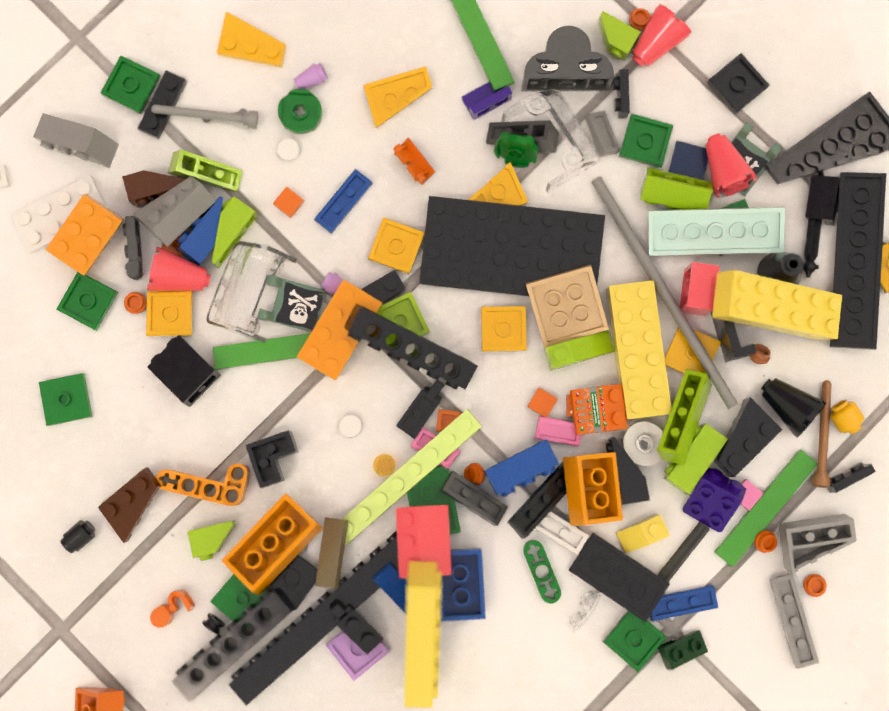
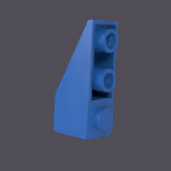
M221 196L207 209L203 217L200 216L191 224L193 227L192 231L189 234L185 232L177 241L180 245L176 250L197 265L204 261L215 246L223 201Z

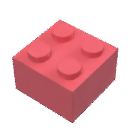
M692 262L684 269L680 308L683 313L706 316L713 311L717 272H719L720 266Z

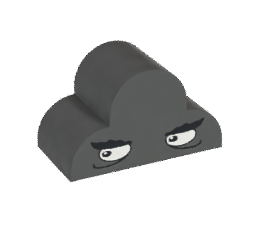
M562 26L554 30L549 36L545 52L534 55L527 62L522 81V91H609L614 79L613 66L606 56L591 51L589 37L583 30L575 26Z

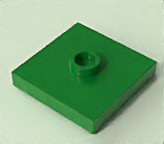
M120 55L100 94L141 114L161 76Z
M631 113L619 157L661 168L673 125Z
M77 272L56 310L97 331L118 292L87 275L83 276Z
M84 373L39 382L46 426L92 417Z
M233 574L210 602L230 620L234 621L237 619L240 621L245 617L243 612L250 605L254 604L257 606L262 601L259 597L267 589L260 595L255 594ZM246 623L245 628L247 629L251 623Z
M627 611L602 642L639 672L667 637L648 620L644 622Z

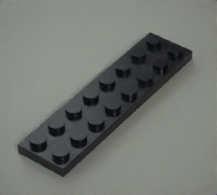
M840 172L833 293L842 295L838 339L830 340V348L877 349L887 173Z

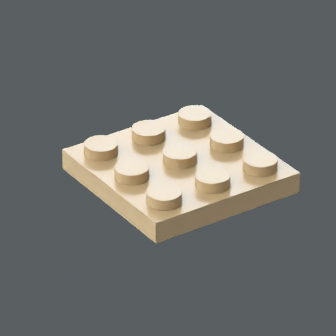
M591 264L526 283L544 348L609 330Z

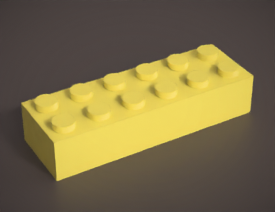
M737 270L717 272L712 318L815 340L838 339L842 295Z
M654 280L611 285L606 289L618 383L622 384L626 418L627 420L670 415L671 402Z
M409 561L405 707L433 708V698H438L442 572L437 571V562Z

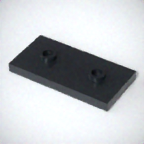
M595 533L591 535L568 570L644 622L647 621L670 585L669 582Z

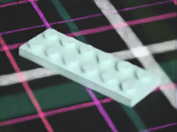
M785 207L648 210V255L784 252Z

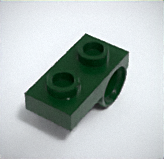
M695 630L677 640L663 643L658 648L667 670H673L709 652L700 630Z

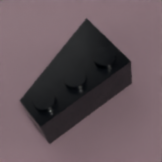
M751 397L743 400L742 406L734 418L727 436H725L728 440L713 460L728 477H735L783 430Z

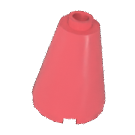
M662 4L655 8L632 51L634 55L632 59L640 67L643 65L650 66L689 37L692 32L684 21L678 20L674 16L675 13Z
M718 133L708 138L705 146L715 197L721 198L720 194L725 193L726 197L748 188L750 186L748 182L752 179L754 183L757 181L755 172L726 135Z
M156 247L149 276V283H152V285L148 284L147 290L203 291V287H208L211 275L207 274L206 268L168 250Z

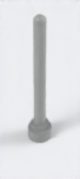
M153 105L151 107V111L156 114L243 123L247 128L257 129L258 111L249 110V113L237 114L165 105Z

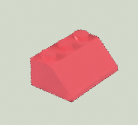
M448 505L396 508L399 578H408L409 561L437 562V571L442 572V576L452 575Z

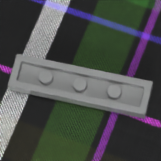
M789 573L769 579L795 668L799 669L819 663L793 574Z

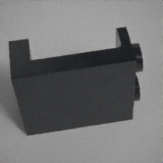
M712 318L718 340L721 341L720 347L725 363L757 353L755 344L741 347L734 322Z
M180 335L172 338L167 343L166 348L161 353L155 355L147 366L183 404L189 407L221 376Z

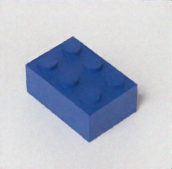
M546 439L484 470V473L494 493L505 497L515 492V486L521 484L522 487H525L535 482L534 477L540 473L543 477L556 471L554 466L559 463Z
M482 549L451 550L452 575H443L441 581L440 622L486 619Z

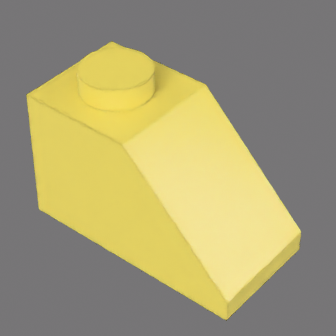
M655 514L615 532L625 553L651 545L670 536L659 514Z

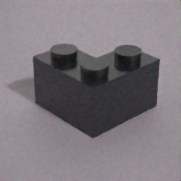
M290 430L246 445L260 488H266L285 481L278 459L299 452L293 433Z

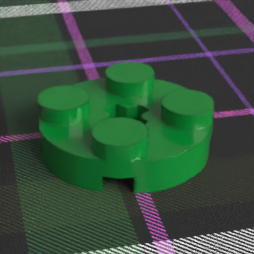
M295 89L288 92L289 94L282 98L278 105V116L284 128L296 134H305L316 130L322 118V107L317 97L305 89ZM301 106L306 113L298 117L294 111L298 110Z
M502 132L496 140L494 154L498 159L500 156L505 159V164L511 162L513 167L525 168L529 167L531 162L533 164L536 163L539 149L534 143L535 139L532 136H520Z

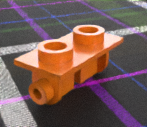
M407 138L402 145L398 144L393 148L395 151L394 155L400 159L403 165L406 164L408 166L407 170L413 176L415 182L418 181L419 184L423 185L435 173V170L410 138Z

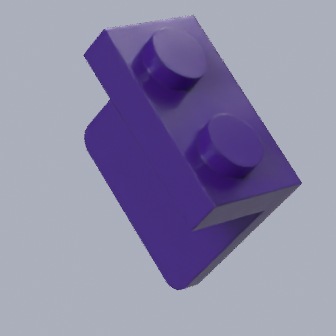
M708 467L684 504L683 512L711 529L722 532L742 503L747 488L743 487L739 481L731 480L724 476L718 469Z

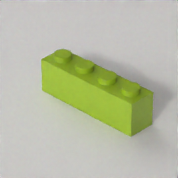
M685 370L657 448L662 460L684 466L712 386L708 374Z

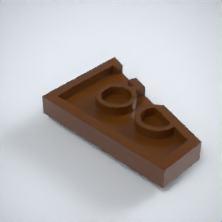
M148 467L141 470L98 506L123 543L129 541L132 531L141 521L142 514L149 507L161 487V484Z

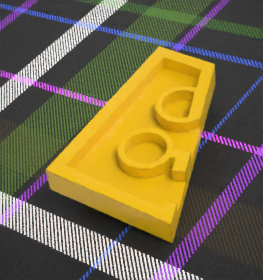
M226 11L217 54L219 56L282 68L286 45Z
M426 66L363 85L376 128L432 89Z
M511 162L468 199L518 206L528 203Z

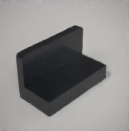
M818 175L811 177L805 214L806 219L824 220L825 225H835L839 199V177Z

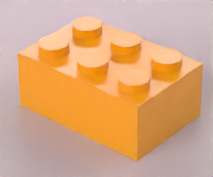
M83 194L45 250L84 276L88 274L125 219L90 195Z
M616 452L563 457L570 525H590L622 521L623 515Z

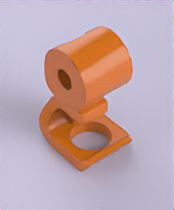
M180 589L171 592L168 597L169 605L163 604L152 611L150 621L155 627L162 628L173 621L174 612L180 610L177 604L178 598L181 599L187 611L190 612L194 609L195 603L185 590Z

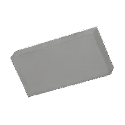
M601 111L586 115L585 119L599 157L620 152L606 112Z

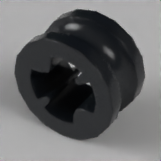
M208 613V619L203 620L202 624L211 632L219 634V629L224 627L225 623L217 616Z

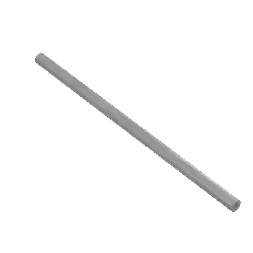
M601 176L595 178L591 183L651 281L654 280L655 289L728 409L736 406L738 402Z

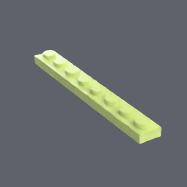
M468 409L342 518L343 520H348L346 545L352 542L483 427Z

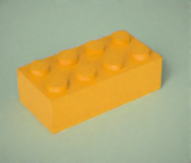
M343 279L297 355V358L336 380L359 341L349 337V332L344 328L355 304L357 303L377 313L383 302Z
M285 493L221 561L251 592L260 595L323 527L292 497Z

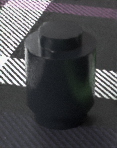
M80 520L63 534L60 542L69 553L79 551L95 537V528L89 521L84 522Z

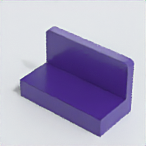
M490 82L462 96V101L473 120L510 101L513 93L509 86L494 93Z

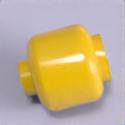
M842 400L831 408L830 419L839 432L854 434L862 428L861 424L865 417L855 402Z

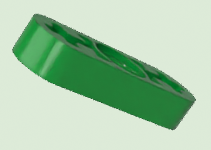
M530 540L523 547L524 556L541 598L547 603H555L561 597L560 587L543 545L536 540ZM531 544L535 547L539 546L540 550L537 551L538 558L544 557L545 559L544 561L536 562L533 566L531 561H535V558L532 554L527 553L530 550L529 545ZM539 565H545L548 568V575L544 578L537 577L535 573ZM551 577L553 582H549V585L557 591L554 593L553 599L549 596L545 597L544 593L547 592L545 584L542 586L539 584V582L548 581Z

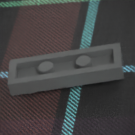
M450 471L440 489L441 492L493 526H498L508 508L507 505L455 471Z

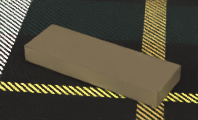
M325 517L315 586L339 589L348 520Z

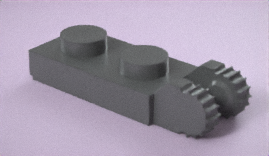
M126 216L125 223L122 225L123 234L127 236V245L124 246L125 256L129 258V262L125 265L126 275L133 280H140L143 276L139 220L134 216Z

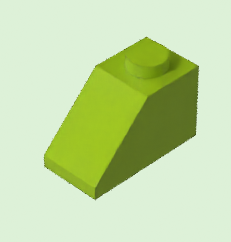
M602 11L598 24L606 51L613 58L625 61L641 32Z
M228 521L187 531L193 558L200 557V561L214 558L213 553L221 550L236 526V521Z

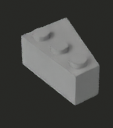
M42 113L33 138L41 142L40 146L53 151V148L58 149V152L70 156L72 154L84 161H91L110 168L119 146L117 142L96 128Z
M190 176L135 212L134 216L150 233L168 247L216 200L202 183Z
M846 514L778 524L784 568L791 574L797 572L799 568L809 563L813 564L818 561L817 559L829 553L832 554L857 541L854 519Z

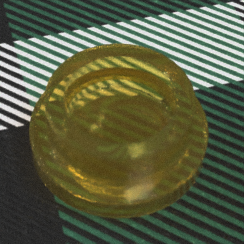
M381 454L373 462V469L379 476H389L395 470L396 464L390 455Z

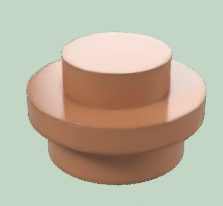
M755 344L757 353L750 355V359L756 364H767L770 360V350L762 344Z

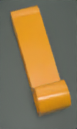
M233 464L227 471L225 482L175 470H162L156 475V479L161 484L160 489L228 506H237L244 501L251 472L244 464ZM238 467L244 471V476L241 480H237L234 477V471ZM169 476L170 479L179 480L178 484L167 483L164 481V477ZM188 479H192L195 484L194 489L190 492L185 488V482ZM210 484H213L217 489L213 497H210L206 492ZM232 489L238 492V499L235 502H231L228 498V493Z

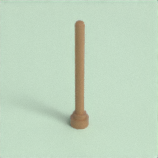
M828 380L822 384L821 400L827 404L820 414L817 472L812 476L811 486L829 488L831 480L828 477L829 473H826L832 386Z

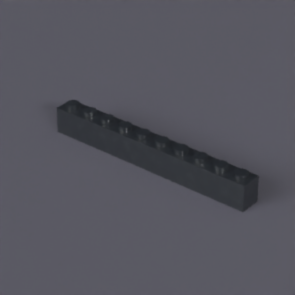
M397 531L386 539L389 544L383 549L378 546L369 554L372 559L366 564L361 561L352 569L355 574L349 579L344 576L340 580L339 589H336L331 595L327 591L317 600L320 604L314 610L310 606L300 615L303 619L297 625L292 622L283 630L285 635L280 640L275 637L266 645L268 650L263 655L258 652L248 661L251 665L246 670L240 668L231 676L233 681L229 686L246 706L337 626L333 620L336 615L329 607L335 599L344 608L349 605L357 609L380 588L372 577L390 562L399 572Z

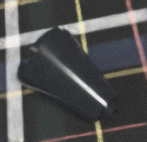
M769 253L760 261L757 274L758 276L799 285L804 262L799 255L794 253Z
M777 378L773 381L768 379L761 388L764 391L762 393L763 398L797 438L807 429L827 404L823 400Z

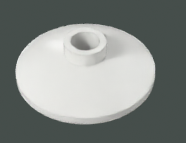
M651 422L635 423L625 432L623 448L635 464L639 466H652L662 460L657 448L663 431ZM640 441L645 443V449L640 448Z

